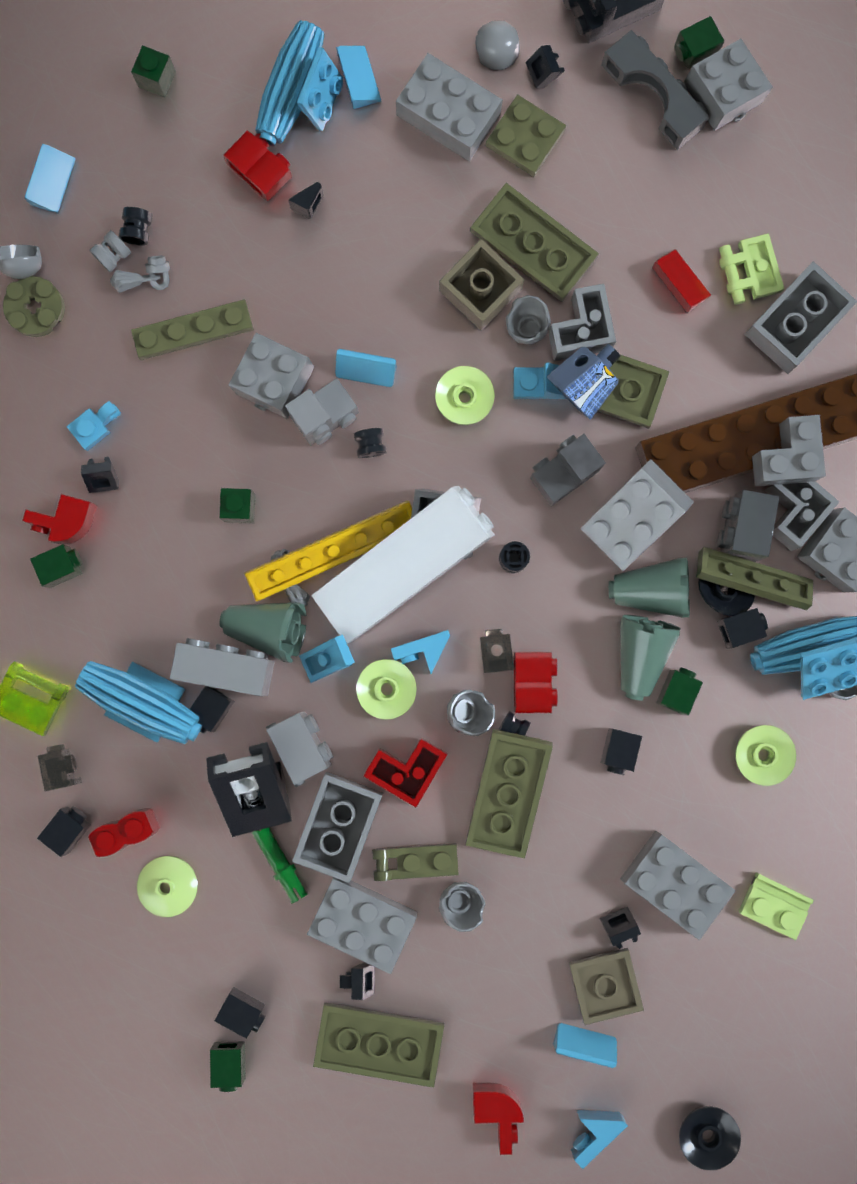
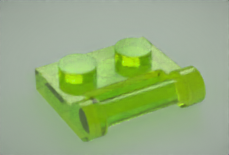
M14 661L7 670L0 685V716L41 736H46L61 703L69 691V687L62 683L58 685L23 669V665ZM18 679L52 695L49 703L14 688L16 680Z

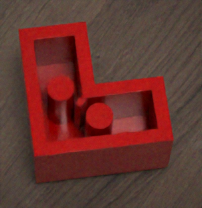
M423 738L419 740L406 763L380 748L365 772L364 777L416 808L445 760L447 753Z

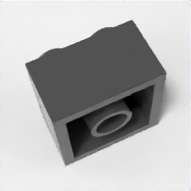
M742 490L730 497L729 501H725L722 511V518L726 519L724 530H720L717 539V547L721 548L720 552L753 562L769 557L780 496Z

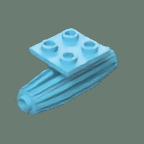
M300 20L290 33L278 54L262 95L255 131L270 146H275L276 143H283L301 111L310 119L317 130L323 131L326 122L331 118L332 106L336 96L342 90L343 77L324 48H322L324 31L308 21Z
M857 616L832 618L786 631L754 646V653H750V660L754 670H759L762 675L801 671V697L803 700L851 688L857 685Z
M90 661L84 666L76 681V689L106 710L104 716L157 743L163 737L186 744L188 740L194 741L202 728V725L198 723L199 716L180 703L186 690L185 688L135 662H131L127 672Z

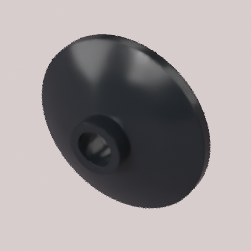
M698 579L702 598L713 610L727 616L738 615L746 612L754 602L755 595Z
M705 1106L692 1111L684 1119L679 1131V1144L684 1156L691 1164L703 1170H718L730 1164L737 1156L741 1145V1133L736 1121L728 1112L718 1107ZM706 1130L713 1132L712 1137L709 1139L703 1138V1133Z

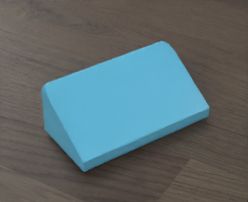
M365 46L336 47L353 109L381 102Z
M42 144L25 194L26 201L31 206L58 213L74 167L75 157L49 145Z
M344 349L337 350L336 377L385 387L393 386L397 368L395 359Z
M563 1023L557 1025L553 1042L557 1054L611 1068L616 1067L617 1040L615 1037Z

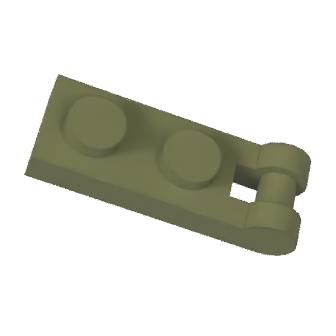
M456 843L372 850L373 859L376 860L374 881L459 875ZM389 858H397V869L388 868Z

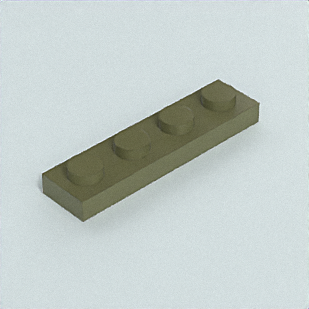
M243 299L131 329L138 358L144 360L249 332L254 329L246 300Z
M703 547L698 552L696 578L806 611L812 606L813 579L707 547Z

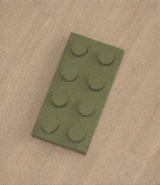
M505 183L470 227L472 234L482 239L494 251L561 302L564 301L599 255L593 248L508 183Z
M496 729L492 730L466 838V846L525 859L553 742Z
M324 1002L313 1067L434 1088L444 1023Z

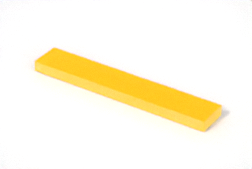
M404 501L244 572L255 600L260 601L367 553L411 519L412 506L410 501Z

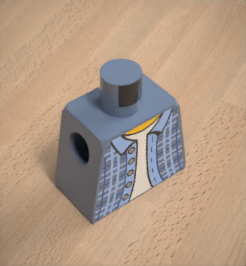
M607 344L597 356L586 347H581L553 370L547 378L574 407L591 420L618 384L619 379L609 368L621 355L610 344Z

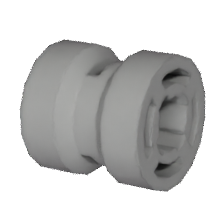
M111 230L104 236V241L101 244H95L89 250L109 272L117 267V262L121 258L125 259L132 253ZM107 246H109L116 253V255H114Z

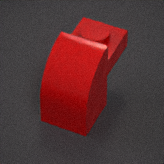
M61 494L55 517L25 509L22 521L30 524V530L48 535L49 530H51L48 541L56 544H71L87 534L91 528L97 505Z
M473 1083L474 1124L498 1123L500 1155H512V1144H518L517 1124L512 1123H524L521 1105L517 1096L512 1090L502 1084Z

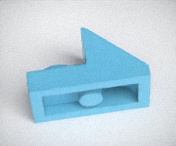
M545 363L544 367H514L513 399H567L547 378L559 365Z
M447 630L391 648L395 661L401 659L402 664L418 660V653L423 652L430 674H432L450 634Z
M343 635L337 636L299 655L310 683L355 663Z
M577 1110L579 1119L590 1130L588 1134L584 1132L578 1136L571 1149L574 1160L582 1169L628 1126L620 1112Z

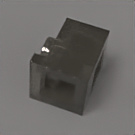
M503 629L486 630L485 637L479 638L483 673L514 670L510 634H503ZM493 645L501 646L502 654L500 656H494L491 653Z
M64 744L47 747V754L37 756L44 791L82 783L81 777L75 778L74 772H77L76 759L73 754L70 755L69 749L65 750Z

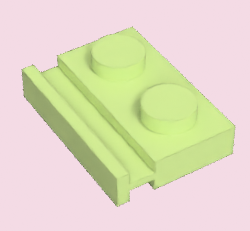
M756 872L755 879L752 885H750L738 912L796 940L808 915V909L814 900Z

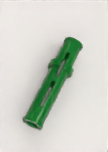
M270 828L251 832L275 873L273 876L275 881L279 880L290 899V903L293 904L299 900L293 888L297 890L301 899L308 895V892L294 872L296 867L294 864L290 865Z

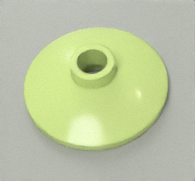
M459 366L447 371L439 380L435 392L436 404L441 414L447 420L459 425H471L484 419L491 411L495 397L494 387L489 377L481 370L471 366ZM462 393H467L470 396V400L466 403L461 402L459 396Z
M382 659L369 664L362 671L357 681L356 692L360 705L368 714L379 719H394L410 709L416 697L417 687L412 672L404 664L391 659ZM388 683L392 686L393 691L390 695L382 693L381 687L383 684Z
M760 725L749 729L742 735L736 746L735 758L738 769L746 779L758 785L772 786L784 781L793 771L796 763V749L792 739L783 730L775 726ZM765 749L768 757L762 761L759 759L758 753L760 750Z
M161 856L150 861L140 872L137 881V893L140 902L149 912L160 917H173L183 913L193 903L198 889L197 878L192 867L184 860L175 856ZM161 883L169 884V893H163L160 890Z

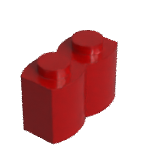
M247 130L223 154L226 164L268 202L292 178L289 169L291 165L282 154L277 153L275 155L268 150L270 145L265 139L260 138L259 133L254 136Z
M514 652L515 713H552V706H557V688H552V676H557V658H552V652Z
M144 808L134 811L120 820L112 821L96 828L89 834L88 838L96 857H105L122 850L128 845L146 840L153 836L160 827L151 808Z

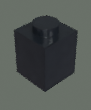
M758 608L717 621L726 649L735 648L767 637L765 631L768 629L767 620L762 612L759 613Z
M205 686L190 708L192 712L199 716L198 723L202 725L200 732L203 734L206 731L215 732L235 702L214 687Z
M609 728L600 763L608 765L607 771L625 775L626 770L634 772L642 736Z
M67 806L61 808L37 839L62 857L70 853L91 824L85 820L87 816L76 807L70 809Z
M233 987L214 1021L247 1039L251 1030L257 1033L266 1016L261 1014L265 1004Z

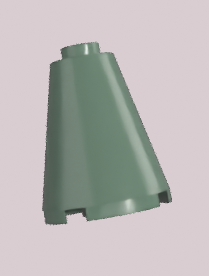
M687 557L616 574L614 581H609V599H615L616 605L681 618L689 617L690 615Z
M297 602L230 605L227 610L221 613L219 624L223 628L225 635L283 662L292 663L291 656L297 657L299 655L306 633V625L301 624V615H307L305 606Z
M623 615L620 621L621 690L626 692L625 696L627 698L642 701L644 697L651 695L680 636L681 628L658 620V622L650 621L648 617Z

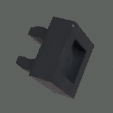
M550 45L541 46L525 62L536 89L545 88L553 79H557L565 71L564 67L559 68L556 61L559 55L553 53Z
M105 457V462L95 463L93 459H89L87 465H81V476L89 493L119 489V480L109 457Z
M628 907L600 918L613 946L616 945L617 948L621 949L623 948L621 943L632 939L633 942H637V936L641 932Z
M363 962L351 968V972H346V975H340V988L351 989L352 1000H364L375 994V967Z

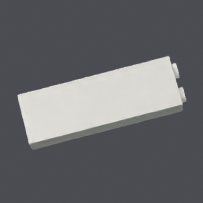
M459 486L451 487L311 595L338 634L344 636L347 644L355 641L495 536L491 530L494 527L492 522L484 513L479 514L473 506L475 500L466 488L461 489Z

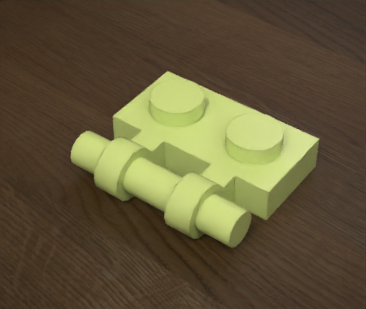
M769 233L740 240L738 243L740 253L733 254L730 245H724L719 248L721 255L719 260L722 270H725L728 280L726 288L728 294L732 295L734 305L746 301L743 291L751 289L753 300L784 291L783 281ZM744 264L747 278H739L737 265Z

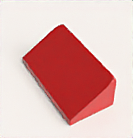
M676 249L658 259L652 266L653 270L687 313L711 296Z

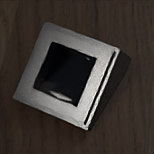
M316 182L289 199L290 209L308 219L312 218L324 196L321 184Z

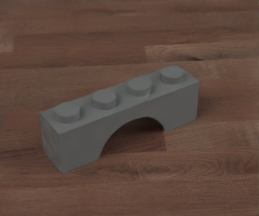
M630 30L605 51L601 65L620 86L631 83L643 84L653 89L659 95L664 108V115L659 130L677 150L704 128L709 118L704 105L691 97L686 85L680 79L674 78L668 71V66L664 60L659 57L657 58L649 50V45L643 37L637 36Z

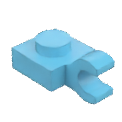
M108 401L100 407L96 414L89 408L66 427L84 450L89 451L111 433L106 425L116 419L121 412L115 404Z

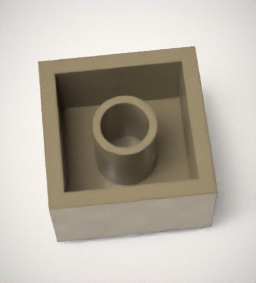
M480 239L439 281V292L482 331L522 290L524 279L490 246Z

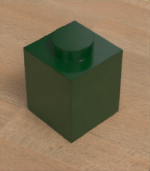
M709 16L681 30L674 49L679 61H683L687 69H690L693 65L720 51L724 44V39L714 20Z
M142 45L131 73L139 88L166 97L176 70L169 55Z
M221 488L219 518L227 523H254L255 493L251 489Z
M64 544L30 558L42 587L52 588L82 574L79 566L83 565L79 553L76 549H71V547Z
M680 667L679 671L670 670L656 703L682 715L689 716L703 682L695 679L697 676L695 672Z
M245 1041L214 1042L210 1049V1088H219L221 1092L236 1091L238 1087H242L245 1081Z

